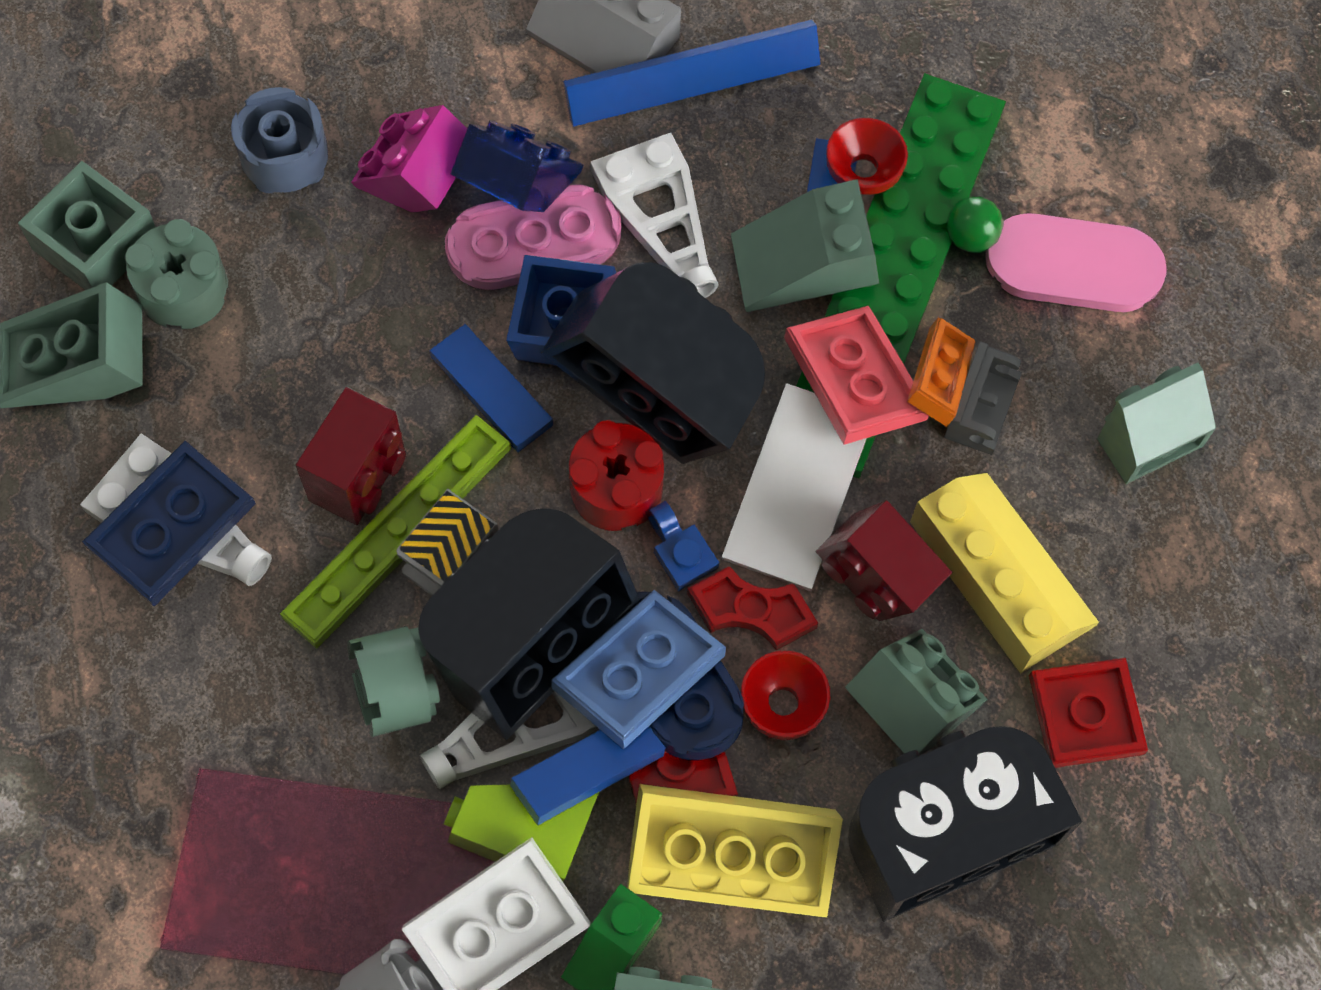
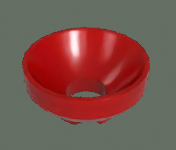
M857 118L840 125L829 138L826 150L827 167L833 179L837 183L858 179L862 195L878 194L893 187L902 176L908 159L907 145L901 134L890 124L873 118ZM858 160H867L876 167L877 172L871 177H860L852 171L851 165Z
M789 650L771 652L757 659L748 668L741 686V695L744 702L743 710L751 725L762 734L779 740H793L812 732L823 721L831 698L830 686L821 667L811 658ZM779 690L789 691L796 697L797 709L789 715H778L771 709L769 697Z

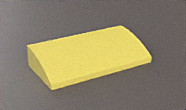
M639 784L627 888L633 893L827 918L843 818L836 809Z

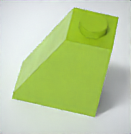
M510 784L470 786L465 799L455 796L443 825L451 827L452 830L447 842L496 862L532 837L560 879L564 881L599 792L537 826Z

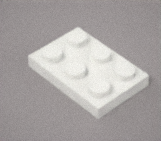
M531 837L403 925L402 931L443 990H498L590 927V921Z

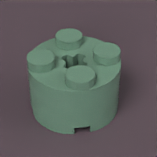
M174 219L165 225L149 230L135 244L128 248L125 254L128 279L139 303L142 305V310L153 322L167 327V324L181 326V329H192L207 323L220 312L225 302L224 297L228 288V277L215 243L204 231L191 226L186 220Z
M407 626L347 642L349 660L356 658L359 669L355 670L352 677L364 722L366 725H370L369 734L371 737L431 722V716L437 714L435 703H439L440 698L434 675L432 673L424 674L422 657L426 656V650L421 643L418 627L409 630Z

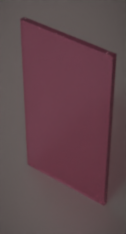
M199 768L165 927L160 938V948L162 950L345 975L394 939L404 940L413 946L402 931L403 925L489 867L494 861L447 842L452 828L443 824L452 802ZM414 947L405 952L415 962L421 959Z

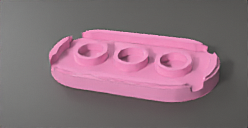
M567 185L484 203L463 211L456 218V222L452 225L451 230L449 227L445 237L446 257L453 273L461 281L472 287L485 290L510 287L519 283L524 255L593 264L604 263L613 255L619 245L621 238V216L605 194L602 196L600 193L594 192V188L585 185Z
M1032 213L1019 214L1003 221L1004 226L998 242L986 250V265L993 278L995 276L1002 283L1001 287L1009 294L1029 300L1114 312H1130L1143 307L1151 299L1153 300L1159 293L1166 277L1165 257L1157 243L1147 234L1137 229L1120 225Z

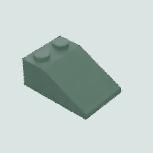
M858 179L812 189L731 233L746 312L879 284L875 252Z
M107 282L0 323V408L107 399L143 386L142 305Z

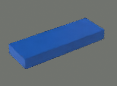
M466 324L430 349L431 358L496 430L511 442V446L517 453L553 426V418Z
M650 726L625 749H622L604 732L599 730L512 777L510 786L538 826L663 757L666 748L653 733Z

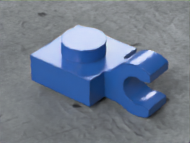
M666 501L649 510L652 516L648 517V520L663 541L654 547L653 553L678 592L718 569L719 561L695 524L682 531L672 508Z

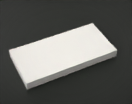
M786 383L722 555V560L788 584H795V586L808 591H812L822 563L821 557L815 551L833 533L867 439L843 445L815 393Z

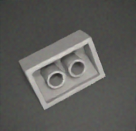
M538 0L527 25L526 34L593 74L665 56L680 38L681 8L669 0Z

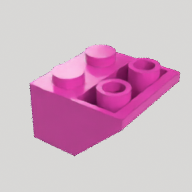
M444 105L424 109L419 108L399 114L394 113L382 123L379 129L381 135L373 148L365 152L358 162L359 170L351 183L362 191L412 213L438 209L479 139Z

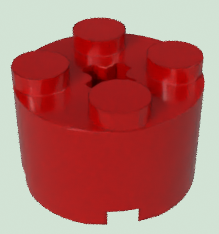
M604 420L597 423L593 429L586 432L577 441L569 459L570 493L578 513L588 523L607 531H620L624 527L635 524L638 526L646 522L648 517L652 516L649 510L661 502L664 479L663 451L660 445L648 433L630 424Z

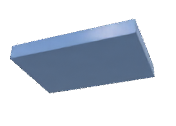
M653 590L552 679V689L622 749H625L725 657L726 647L657 591Z

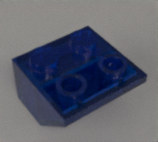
M489 120L487 126L469 124L450 174L522 211L544 212L577 178L584 165L569 158L572 151L562 145L547 141L546 145L535 141L536 133L517 124H511L508 127Z

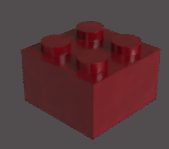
M345 387L296 463V468L308 501L356 526L365 513L370 515L375 510L382 496L380 488L389 475L395 476L398 473L406 457L396 411Z
M887 500L852 514L815 551L823 560L822 567L825 572L836 582L844 583L856 596L854 598L856 606L866 616L872 619L876 618L878 621L914 613L953 573Z

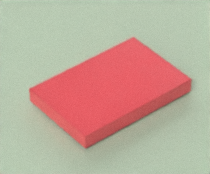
M869 306L786 328L784 339L843 445L928 420L929 415L907 402L913 379Z

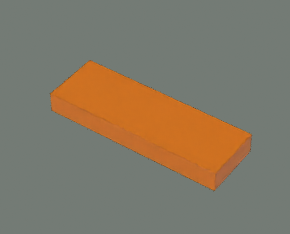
M938 317L929 328L907 402L947 427L957 414L976 343L975 339Z

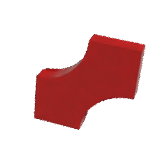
M728 566L687 588L689 598L710 633L729 627L745 628L760 634L771 643L775 650H778L814 631L819 624L795 584L779 588L757 587L741 579Z

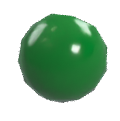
M982 196L967 197L958 201L952 207L946 223L949 237L956 247L969 253L983 252L995 245L1001 236L1004 226L1001 211L993 201Z

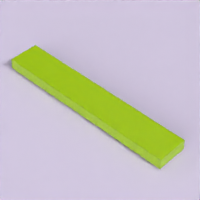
M475 415L280 613L282 619L317 649L403 561L397 555V548L443 493L449 489L463 499L511 450V442L479 416Z

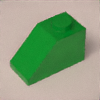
M620 884L590 925L564 970L561 979L576 990H614L617 972L628 973L629 967L633 966L661 926L663 913Z

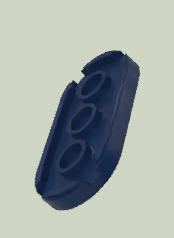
M646 591L637 592L640 601L651 593ZM667 595V600L697 623L689 610L680 601ZM720 660L660 715L650 727L665 746V752L686 760L712 758L726 751L738 738L744 718L743 697Z

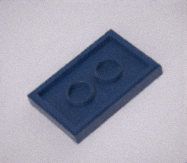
M184 441L82 543L155 607L256 503L252 496L188 442Z

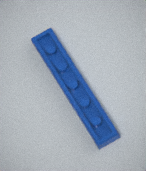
M808 20L565 80L563 85L570 121L574 127L821 65L817 25L813 20Z

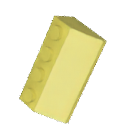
M988 473L955 478L917 502L910 523L926 544L953 572L950 578L1020 674L1098 625L1099 621Z

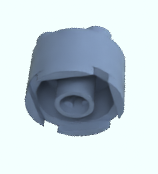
M268 88L252 94L245 100L246 106L243 107L239 114L235 113L231 123L232 138L242 169L250 181L255 184L256 188L264 193L292 192L302 189L309 184L319 182L324 176V168L328 160V144L317 106L309 98H307V101L296 95L294 90L288 88Z

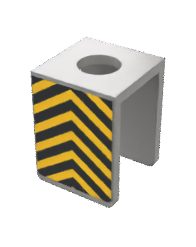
M447 489L397 548L398 557L406 562L402 568L403 575L433 596L442 587L446 578L457 572L476 553L479 546L498 531L497 523Z

